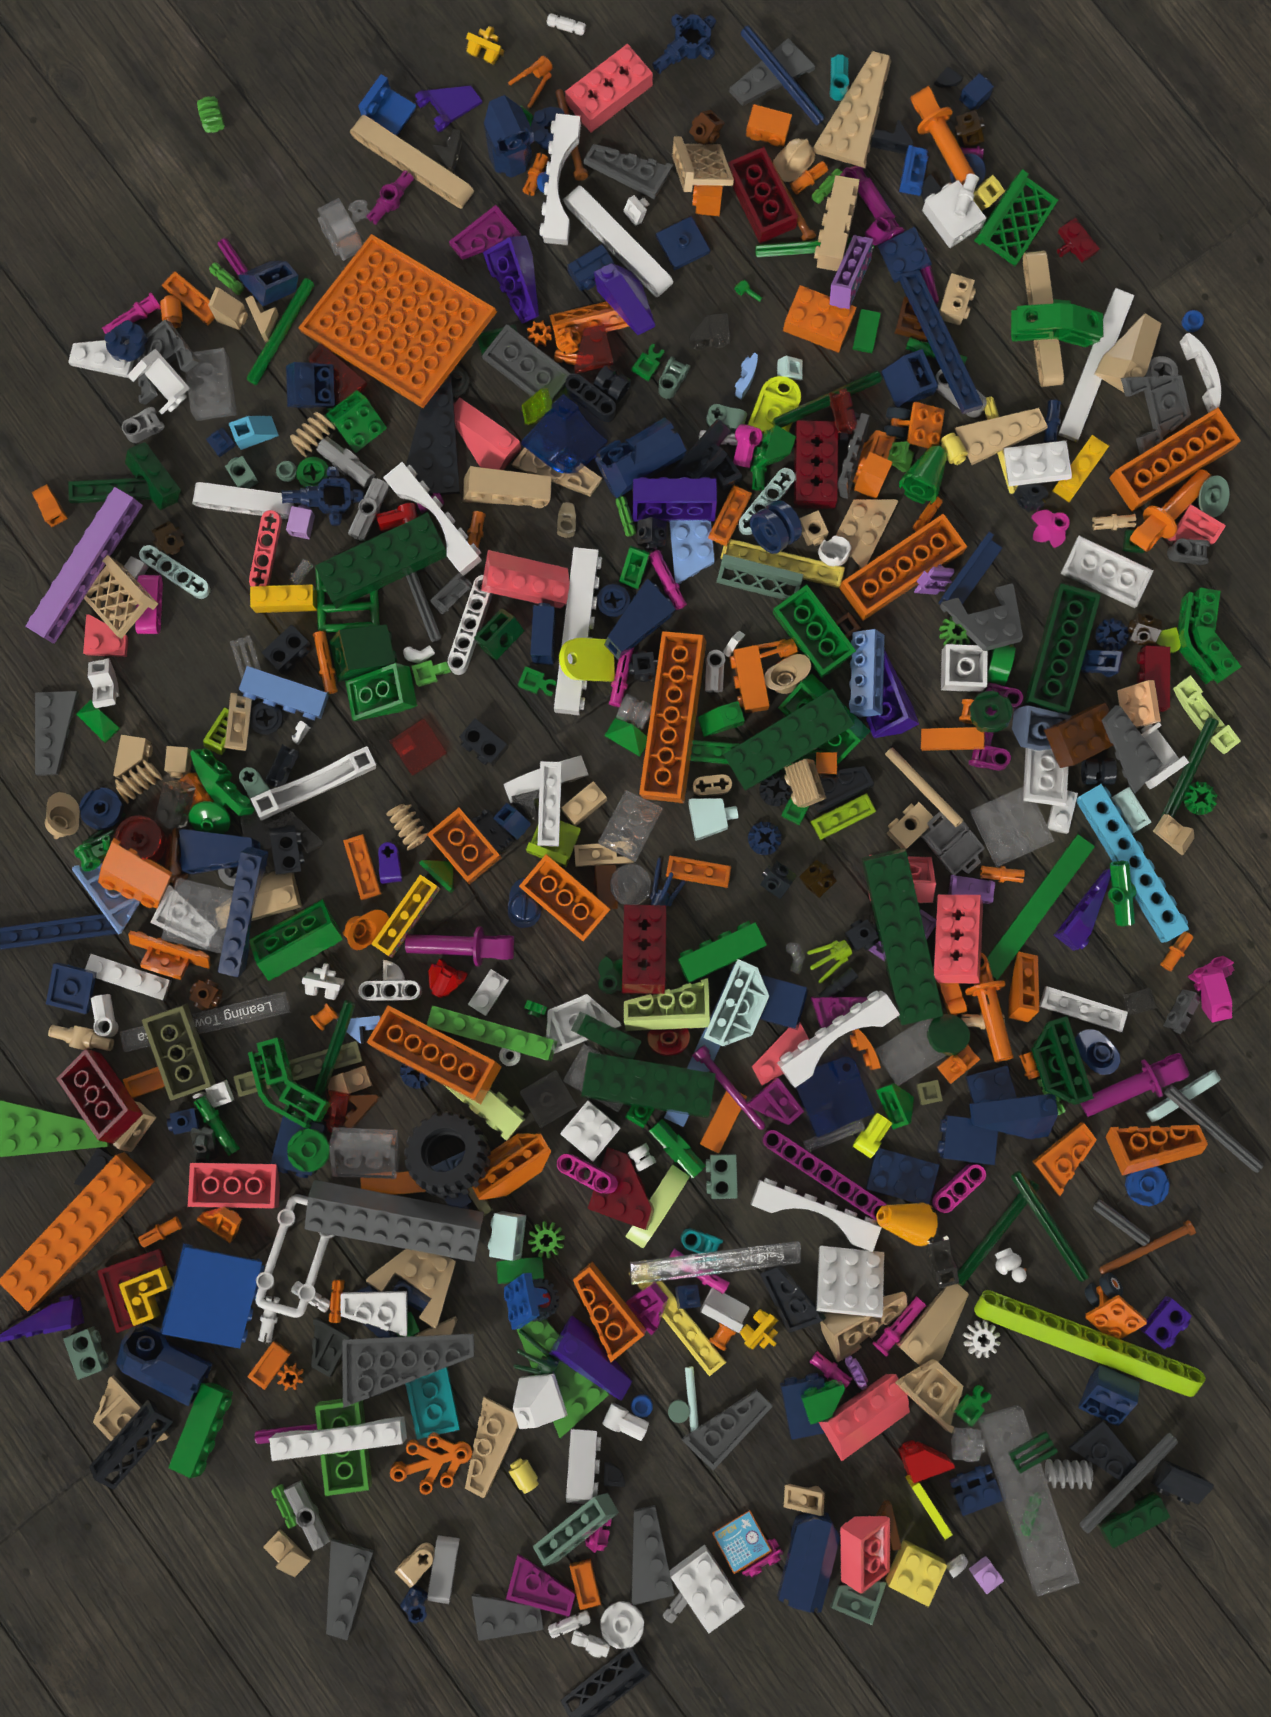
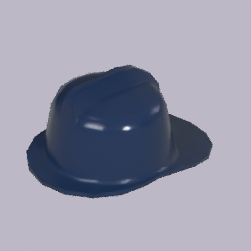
M525 878L516 881L510 890L508 916L516 926L528 928L535 925L539 920L542 906L519 887L525 880Z
M1086 1029L1076 1036L1075 1041L1080 1057L1094 1072L1101 1075H1109L1116 1071L1121 1061L1120 1053L1104 1034L1094 1029Z

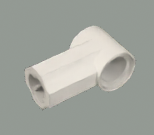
M106 994L92 997L95 1033L107 1038L115 1036L118 1032V1024L114 1017L111 995ZM109 1022L110 1029L104 1033L102 1026L104 1023Z
M611 1403L602 1424L613 1431H621L642 1441L649 1422L630 1414L624 1407Z

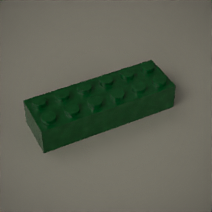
M426 513L315 565L332 603L337 609L446 558L447 552L429 514Z
M1062 583L1055 589L1023 706L1037 707L1062 714L1069 713L1099 604L1100 594Z
M831 689L723 755L744 790H748L854 727L855 724L835 690Z
M588 1052L581 1097L707 1118L710 1114L716 1074Z

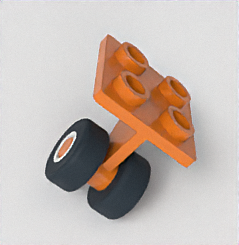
M913 402L912 412L905 408L889 407L887 408L886 418L891 419V426H885L884 432L888 436L896 437V439H907V442L911 445L924 448L939 446L945 410L919 402Z
M1106 1273L1101 1276L1099 1286L1096 1287L1094 1283H1090L1084 1291L1088 1301L1095 1307V1309L1086 1313V1319L1102 1333L1122 1339L1147 1324V1320L1121 1297L1123 1295V1287L1118 1278L1112 1273Z

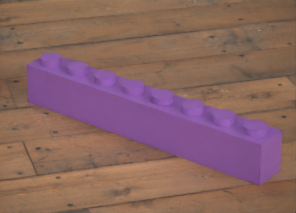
M116 487L113 488L101 509L96 513L94 520L85 530L82 539L75 546L73 553L67 562L64 563L59 575L52 582L50 589L41 599L34 614L30 616L25 627L55 644L105 566L103 559L107 555H112L142 508V504Z

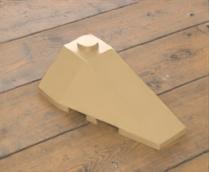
M275 871L262 878L251 921L302 907L294 872L276 875ZM232 898L215 909L220 929H224L227 926Z
M951 1279L901 1336V1341L899 1343L896 1342V1344L919 1366L931 1359L939 1362L945 1353L969 1294Z

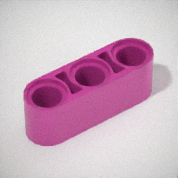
M139 575L138 582L157 601L158 605L154 610L148 607L135 622L137 634H159L162 612V577L160 575Z
M563 1154L557 1160V1168L560 1172L597 1192L610 1194L617 1189L618 1182L616 1177L578 1156ZM571 1159L572 1167L568 1170L566 1163ZM586 1169L590 1170V1177L588 1179L584 1177ZM605 1178L608 1179L609 1183L606 1189L602 1187V1181Z
M977 1164L965 1166L933 1196V1207L942 1213L952 1211L985 1180V1169ZM973 1168H977L979 1176L973 1180L970 1177V1171ZM958 1182H961L964 1187L960 1194H956L954 1191V1186ZM942 1197L948 1199V1205L945 1208H940L938 1205L939 1199Z

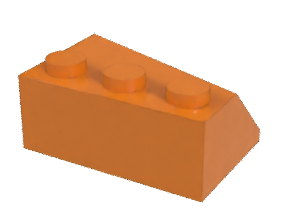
M114 838L102 863L98 883L107 890L120 892L125 898H134L140 901L145 907L157 909L169 886L172 872L150 859L142 860L137 851L132 848L129 850L119 846L120 841Z

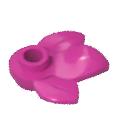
M1041 510L1032 515L1031 518L1038 525L1033 532L1034 541L1046 542L1050 540L1054 548L1060 546L1065 541V531L1070 525V520L1066 514L1061 512L1053 514L1049 510ZM1055 521H1061L1062 526H1057Z

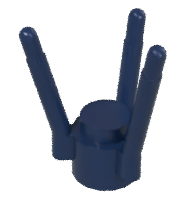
M659 857L657 859L653 888L649 898L652 899L651 905H666L667 908V906L671 907L673 900L687 881L682 880L670 896L667 893L673 877V872H670L663 890L658 889L657 892L662 860Z

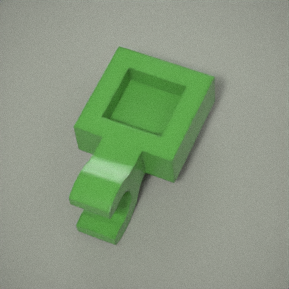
M432 660L412 666L418 687L437 682L436 675L451 672L447 662L433 665Z

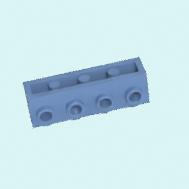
M876 629L853 632L851 644L856 652L852 655V660L850 661V668L852 670L849 683L851 689V699L849 700L850 712L858 717L882 715L884 634Z
M249 666L246 667L239 690L244 693L243 697L255 700L256 697L263 699L264 704L275 707L276 704L284 706L283 710L293 714L296 711L304 713L303 717L315 720L316 717L321 719L329 697L326 692Z

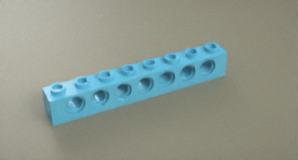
M1100 784L1079 796L1076 802L1112 862L1123 860L1129 863L1131 857L1136 859L1137 867L1134 868L1130 865L1131 883L1136 888V896L1134 898L1161 943L1168 942L1189 930L1187 926L1188 921L1177 910V903L1171 895H1168L1162 878L1157 877L1154 872V864L1143 853V846L1134 839L1132 835L1133 830L1122 819L1120 808L1111 801L1109 790ZM1097 804L1104 806V813L1097 811ZM1109 821L1115 824L1114 832L1108 829L1107 824ZM1120 839L1126 842L1125 850L1121 849L1118 845ZM1142 875L1148 879L1147 886H1144L1140 881ZM1153 893L1159 897L1158 904L1153 903L1151 899ZM1164 911L1170 915L1169 922H1165L1162 918Z

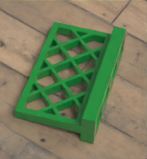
M1023 169L1015 176L974 239L977 244H985L1013 266L1017 265L1058 202V199L1027 177L1029 173ZM1025 185L1032 189L1033 196H1024L1023 188ZM1045 198L1051 204L1048 208L1041 209L1039 199ZM1034 200L1036 210L1027 211L1026 201ZM1021 202L1023 212L1014 213L1013 203ZM1037 214L1038 224L1030 225L1028 215ZM1024 216L1026 226L1017 227L1015 217ZM1011 218L1013 228L1004 229L1002 220ZM1027 230L1028 239L1020 241L1018 231ZM1014 232L1015 242L1007 243L1005 233ZM1000 234L1002 244L996 245L990 240L991 237ZM1008 247H1017L1018 255L1016 258L1009 254Z

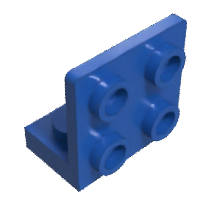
M380 74L358 105L361 116L369 117L396 136L416 110L414 103L390 89L388 78Z

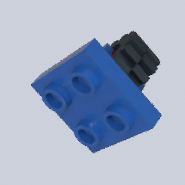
M523 1273L504 1287V1298L507 1301L508 1319L511 1322L512 1330L520 1329L531 1321L535 1322L538 1320L540 1322L557 1311L556 1308L560 1304L557 1301L560 1300V1297L555 1296L558 1291L557 1289L553 1291L552 1287L554 1285L552 1283L547 1285L548 1280L542 1281V1278L533 1280L531 1273Z

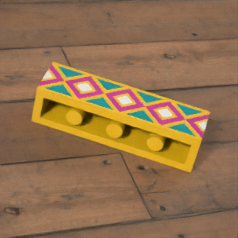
M419 875L372 945L393 958L406 939L407 934L414 928L440 888L422 875Z

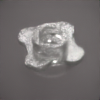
M356 200L348 206L349 211L352 212V220L354 222H359L363 218L368 219L366 215L370 211L367 208L368 203L366 200Z

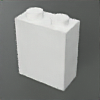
M959 180L953 184H946L936 195L933 193L925 199L922 210L949 248H952L981 229L986 220V217L974 201L970 202L965 218H959L953 214L959 199L958 193L963 188Z

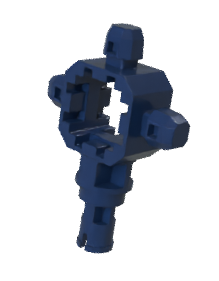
M675 14L671 18V23L676 29L675 40L667 45L664 54L654 61L652 66L655 71L659 69L657 73L661 74L671 63L680 62L685 56L688 59H696L701 54L707 60L713 58L715 51L710 45L711 30L716 24V19L712 15L706 16L704 19H701L698 15H689L685 19L680 14ZM688 30H698V33L702 36L698 44L687 43L684 35L688 33Z
M328 467L327 478L329 479H323L318 486H306V488H300V490H282V503H301V505H307V507H318L324 514H330L329 521L332 526H338L342 518L340 513H345L350 508L351 501L353 503L360 502L363 499V491L357 489L350 491L349 482L345 479H337L339 478L338 468ZM324 488H343L345 504H342V506H328V504H325Z

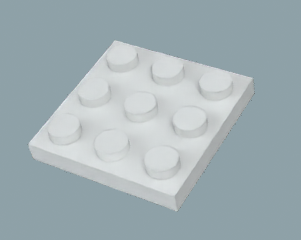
M820 1246L816 1311L881 1318L883 1315L884 1252Z

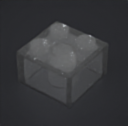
M337 198L317 209L320 215L317 220L325 238H328L335 256L339 254L342 261L354 256L362 247V243L357 229L342 202Z

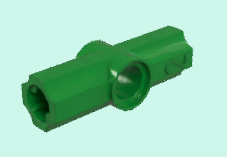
M1114 861L1110 863L1112 888L1108 892V897L1114 904L1115 923L1117 926L1133 925L1135 923L1133 898L1136 896V888L1131 883L1130 865L1128 861Z
M663 1119L649 1130L654 1138L664 1147V1151L676 1163L678 1162L689 1176L694 1178L704 1169L706 1165L695 1155L685 1140L679 1134L677 1135Z

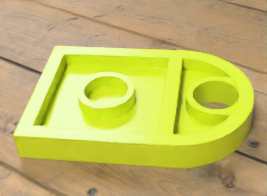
M777 376L769 379L761 389L748 425L759 428L762 434H764L766 430H770L774 426L773 419L799 407L801 392L798 385L788 377ZM786 384L789 387V391L781 392L778 386ZM792 423L782 427V429L789 432Z
M574 638L566 641L559 653V662L564 674L570 679L578 681H614V655L604 645L606 639ZM568 654H571L573 658L572 664L568 662Z
M907 1475L905 1477L944 1539L946 1540L951 1537V1531L920 1483H913Z

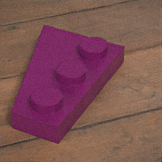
M495 205L451 239L449 244L463 260L480 254L509 237L521 236V234Z
M811 997L820 1029L832 1025V1021L838 1016H845L855 1004H862L868 1000L867 997Z
M518 1553L506 1599L570 1616L575 1591Z

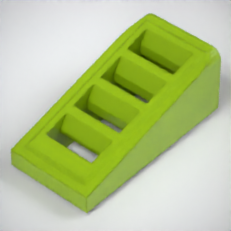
M225 707L203 740L204 747L219 755H223L226 750L224 748L226 729L220 727L221 724L227 727V721L224 718H228L229 709ZM218 732V733L224 735L225 737L223 738V737L217 735L216 733Z

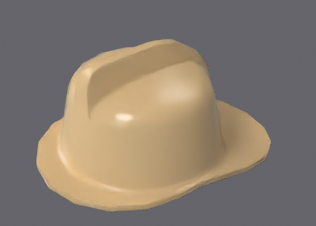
M793 139L773 161L783 182H791L798 179L814 162L815 152L807 139Z
M794 654L772 666L764 676L766 686L775 690L776 693H791L798 686L799 682L808 676L811 670L810 659L802 654Z
M62 792L55 793L49 797L45 827L54 836V839L72 835L78 831L80 810L77 801L71 795Z

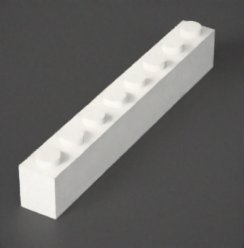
M577 547L573 549L562 646L570 639L592 638L589 637V631L594 629L595 617H591L592 609H596L597 597H594V590L599 589L600 577H596L597 569H601L602 557H599L598 550ZM568 654V662L572 664L573 658L571 654ZM560 663L554 711L555 713L579 715L580 710H584L585 697H582V689L586 690L587 681L570 679L562 671Z

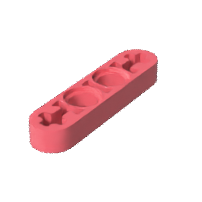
M273 510L265 511L261 517L249 577L250 586H258L255 578H259L260 572L256 571V568L267 570V573H262L261 575L264 584L259 586H269L282 524L281 515ZM272 514H274L273 518L276 519V523H272L271 529H275V533L264 531L265 527L269 528L270 526L267 517H271ZM266 534L271 535L273 538L270 546H265L262 542V538ZM261 555H266L269 559L268 564L264 567L258 563Z

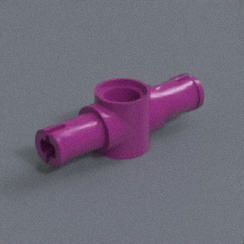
M404 170L394 183L384 185L381 188L380 197L376 201L377 204L366 215L370 222L373 221V224L377 225L386 212L399 208L400 198L404 195L403 191L414 180L410 173ZM388 196H394L392 199H386Z

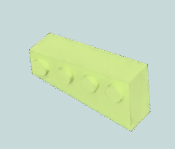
M708 978L701 980L699 983L682 985L681 988L667 989L665 994H649L624 1001V1024L626 1031L708 1027L710 1024Z
M446 1087L463 1103H467L469 1108L478 1116L485 1118V1121L491 1128L502 1133L501 1136L505 1140L510 1139L525 1121V1118L522 1117L524 1112L517 1106L510 1107L506 1103L508 1099L500 1092L495 1094L489 1089L480 1105Z

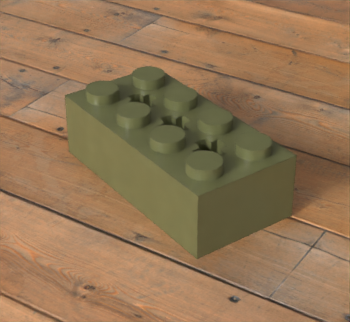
M188 1003L142 1020L170 1101L209 1088L216 1083ZM171 1028L175 1029L176 1033L174 1035L169 1034L168 1030ZM178 1048L182 1049L183 1053L181 1055L176 1054L175 1050ZM185 1068L189 1069L190 1074H183L182 1070Z

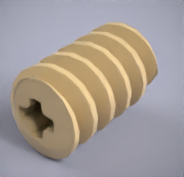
M318 412L313 413L315 419L308 418L309 425L306 423L302 424L303 430H296L298 437L293 434L290 435L292 444L304 457H307L305 450L313 451L310 446L311 444L318 447L317 438L322 440L324 438L323 433L330 435L329 427L335 430L333 424Z
M144 760V768L136 765L137 773L129 770V778L123 774V782L115 780L116 789L127 803H129L128 797L133 800L136 798L135 792L140 795L143 794L142 787L146 790L150 789L149 782L156 785V777L163 780L161 774L152 763Z
M401 804L388 811L387 816H392L390 819L391 823H397L394 826L395 830H401L398 835L400 838L405 837L403 844H410L407 850H411L422 844L428 833L421 834L425 827H417L420 819L413 820L412 818L416 812H408L412 805Z

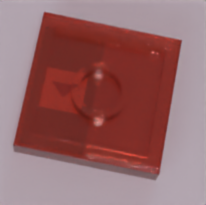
M422 719L390 740V743L412 776L447 754L425 719Z

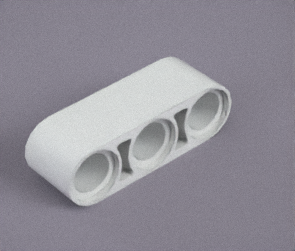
M366 981L360 985L358 990L361 998L369 1001H413L422 995V987L415 981ZM369 985H372L375 990L371 997H367L364 992L365 988ZM389 985H393L396 989L395 994L391 997H388L385 992ZM415 985L417 993L414 996H408V986Z

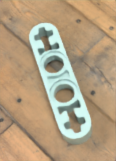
M783 468L778 471L742 515L738 524L739 531L742 534H752L750 527L744 528V522H749L752 515L756 513L754 509L756 505L762 504L766 507L775 500H781L792 487L795 474L791 469ZM789 475V481L786 480L782 487H780L779 484L782 476ZM770 489H775L778 491L779 496L771 499L768 497L767 492Z
M146 545L140 550V559L147 566L196 598L204 599L210 594V586L204 579L163 552H159L154 546ZM146 553H152L158 559L157 563L151 558L147 559ZM164 562H171V569L167 572L162 571V564ZM181 573H188L189 578L186 582L181 583L178 581V576ZM194 582L198 586L203 585L204 591L198 592L191 584Z
M1211 1070L1179 1091L1191 1100L1219 1082L1221 1078L1216 1070ZM1166 1098L1146 1111V1114L1151 1122H1155L1179 1106L1170 1098Z

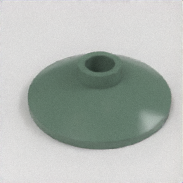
M1209 477L1203 483L1199 492L1200 509L1211 517H1217L1222 514L1229 502V486L1223 477Z

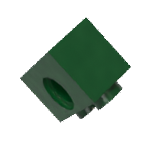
M501 608L474 636V639L485 653L497 661L524 632V629L513 615Z

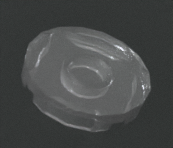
M626 864L617 868L612 874L610 881L611 892L614 898L621 904L638 905L647 899L651 891V879L647 871L639 865Z

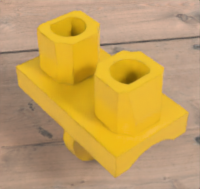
M489 26L486 31L483 29L479 30V35L483 36L484 39L468 32L466 39L469 41L466 51L468 54L478 57L482 47L486 49L483 59L495 65L499 55L503 57L505 50L491 42V40L495 42L499 40V36L494 35V27Z
M759 1309L753 1318L760 1326L754 1331L747 1324L739 1332L746 1341L745 1344L751 1349H754L762 1339L763 1341L759 1345L763 1349L769 1343L772 1346L777 1344L773 1338L778 1332L773 1326L779 1320L772 1314Z

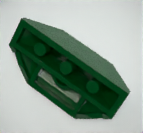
M1065 1016L1047 1022L1031 1049L1044 1090L1073 1105L1094 1099L1068 1017Z

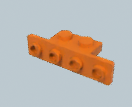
M130 931L128 934L130 944L147 949L140 963L141 968L181 980L189 963L207 969L211 966L210 956L203 951H194L181 944L175 945L162 938L156 939L140 931Z

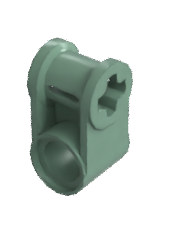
M671 356L659 380L658 391L661 397L670 399L675 396L688 374L689 364L684 365ZM670 384L672 388L667 389L663 385Z
M714 404L708 410L706 421L711 426L717 420L714 418V415L718 414V419L725 424L730 433H735L739 425L745 424L747 412L738 408Z
M247 767L240 772V782L247 791L249 798L271 790L255 769ZM249 773H250L251 775H254V776L252 777V779H253L252 782H249V781L247 780V779H248V776H247V775H248Z

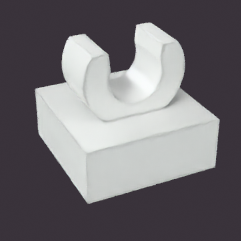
M634 195L628 198L623 212L637 226L642 223L647 211L645 207L649 206V203L645 198L638 200Z

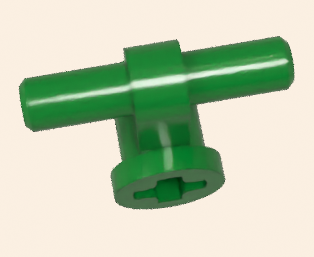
M103 836L102 843L93 847L90 843H84L74 850L75 856L82 862L81 867L83 871L96 869L101 864L100 860L105 859L111 845V838L109 836Z

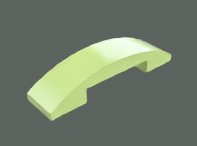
M1191 675L1173 688L1181 705L1200 731L1207 718L1211 717L1219 721L1210 742L1220 752L1225 754L1241 742L1231 727L1224 725L1201 695L1203 691Z
M672 1164L649 1200L654 1207V1212L648 1230L632 1225L625 1237L641 1248H644L690 1176Z

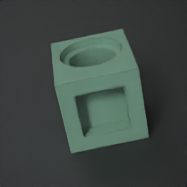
M243 456L231 459L225 466L237 487L249 489L259 483ZM239 470H245L243 475L237 476Z

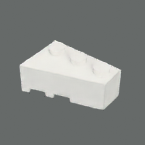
M571 1429L566 1493L567 1503L586 1504L593 1496L598 1494V1483H594V1474H599L600 1460H595L596 1451H600L601 1437H597V1431Z

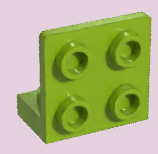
M560 821L559 847L538 846L537 826L531 843H528L526 851L540 858L547 854L559 865L567 867L581 829Z

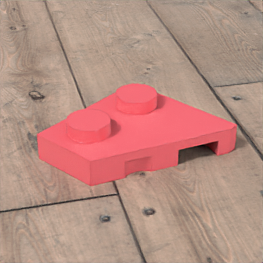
M1190 504L1177 524V533L1167 540L1176 542L1184 538L1207 540L1210 544H1214L1226 525Z
M86 614L83 653L95 656L127 657L128 636L124 635L122 639L119 638L106 623Z

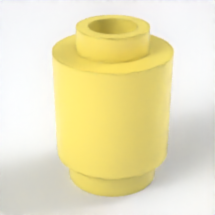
M950 433L940 440L941 447L945 449L947 460L950 464L958 465L966 460L965 457L968 452L959 436H956L955 433Z
M519 1458L510 1465L509 1473L518 1489L522 1490L524 1494L538 1486V1477L527 1459L522 1460Z

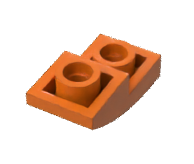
M859 1029L852 1030L853 1035H850L852 1047H856L857 1051H866V1054H863L865 1065L869 1066L870 1070L881 1068L876 1052L866 1036Z

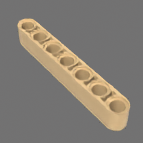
M362 115L350 130L351 135L357 141L402 171L406 170L414 179L456 207L463 208L474 193L473 188L464 180L369 117Z
M1046 251L1024 253L1023 269L1028 305L1053 304ZM1033 340L1040 386L1062 385L1064 373L1059 340Z

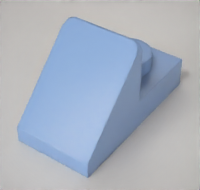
M381 1016L353 1018L350 1020L346 1032L359 1043L364 1044L362 1027H365V1030H374Z

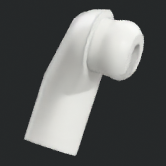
M430 645L422 651L412 649L410 646L403 650L405 659L418 664L435 654Z

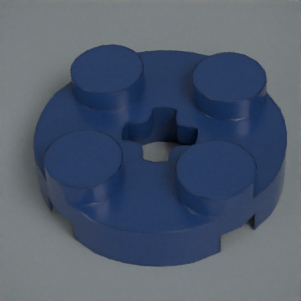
M547 107L534 114L531 129L535 141L544 149L549 150V142L553 141L554 134L549 133L547 127L551 125L552 120L555 121L556 114L566 115L561 108Z
M129 320L113 328L104 337L106 348L110 355L117 361L126 360L127 362L136 360L144 353L146 349L144 346L148 340L143 329Z
M100 788L95 791L91 790L84 795L80 802L79 810L81 811L82 820L89 827L107 831L120 820L124 805L115 792L107 788ZM105 804V805H106V806H105V809H106V810H105L104 812L98 814L99 811H98L97 807H98V806H101V807H102V806Z

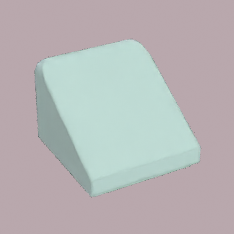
M790 356L780 358L777 362V376L788 377L792 380H802L803 360Z

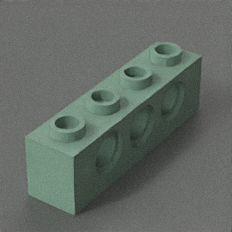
M608 1493L594 1496L536 1543L533 1548L543 1566L556 1563L619 1512Z

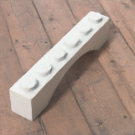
M556 114L555 121L552 120L551 133L554 134L553 141L549 142V154H552L551 162H547L546 174L549 175V182H545L544 195H547V202L543 203L542 215H545V221L540 225V236H543L544 243L568 245L570 221L559 200V178L565 160L579 144L580 116Z
M401 462L383 478L400 498L419 503L436 516L445 534L447 557L464 576L482 561L478 556L481 553L474 543L469 545L466 541L468 536L461 527L458 530L453 525L456 521L450 513H443L440 509L443 505L437 497H430L427 493L430 489L422 480L420 483L417 481L415 476L418 474L411 465L406 467Z
M366 746L310 775L268 790L250 799L260 820H264L376 769V764Z
M881 990L879 992L875 991L862 1004L858 1003L852 1006L850 1012L845 1016L840 1015L832 1021V1025L819 1029L815 1033L816 1036L812 1039L802 1041L796 1050L782 1055L777 1064L789 1082L796 1088L813 1076L821 1055L838 1037L861 1027H883L900 1014L886 993Z
M765 1178L764 1181H758L750 1203L752 1206L770 1213L792 1208L818 1212L834 1221L845 1233L851 1244L873 1252L882 1228L876 1225V1220L866 1216L864 1220L857 1218L856 1212L845 1209L844 1212L836 1209L837 1205L827 1201L824 1204L816 1202L817 1197L806 1193L804 1197L796 1194V1189L786 1185L784 1189L776 1186L777 1182Z
M402 1416L341 1428L280 1432L274 1434L269 1440L272 1461L403 1444L407 1439L405 1418Z

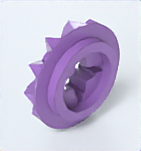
M851 1356L845 1358L846 1366L855 1383L860 1389L864 1390L868 1387L866 1384L868 1379L859 1362Z

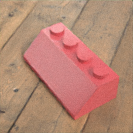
M488 550L481 591L537 604L549 603L551 606L560 609L567 604L570 585L568 568Z
M190 1163L188 1207H279L280 1181L277 1164Z
M885 1374L837 1408L832 1418L819 1422L841 1461L910 1412L908 1395L895 1383L899 1379L896 1374Z

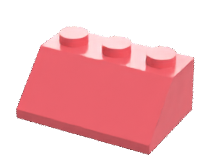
M908 856L918 903H933L936 880L932 857Z
M855 1516L841 1527V1581L860 1594L890 1572V1518L887 1516Z

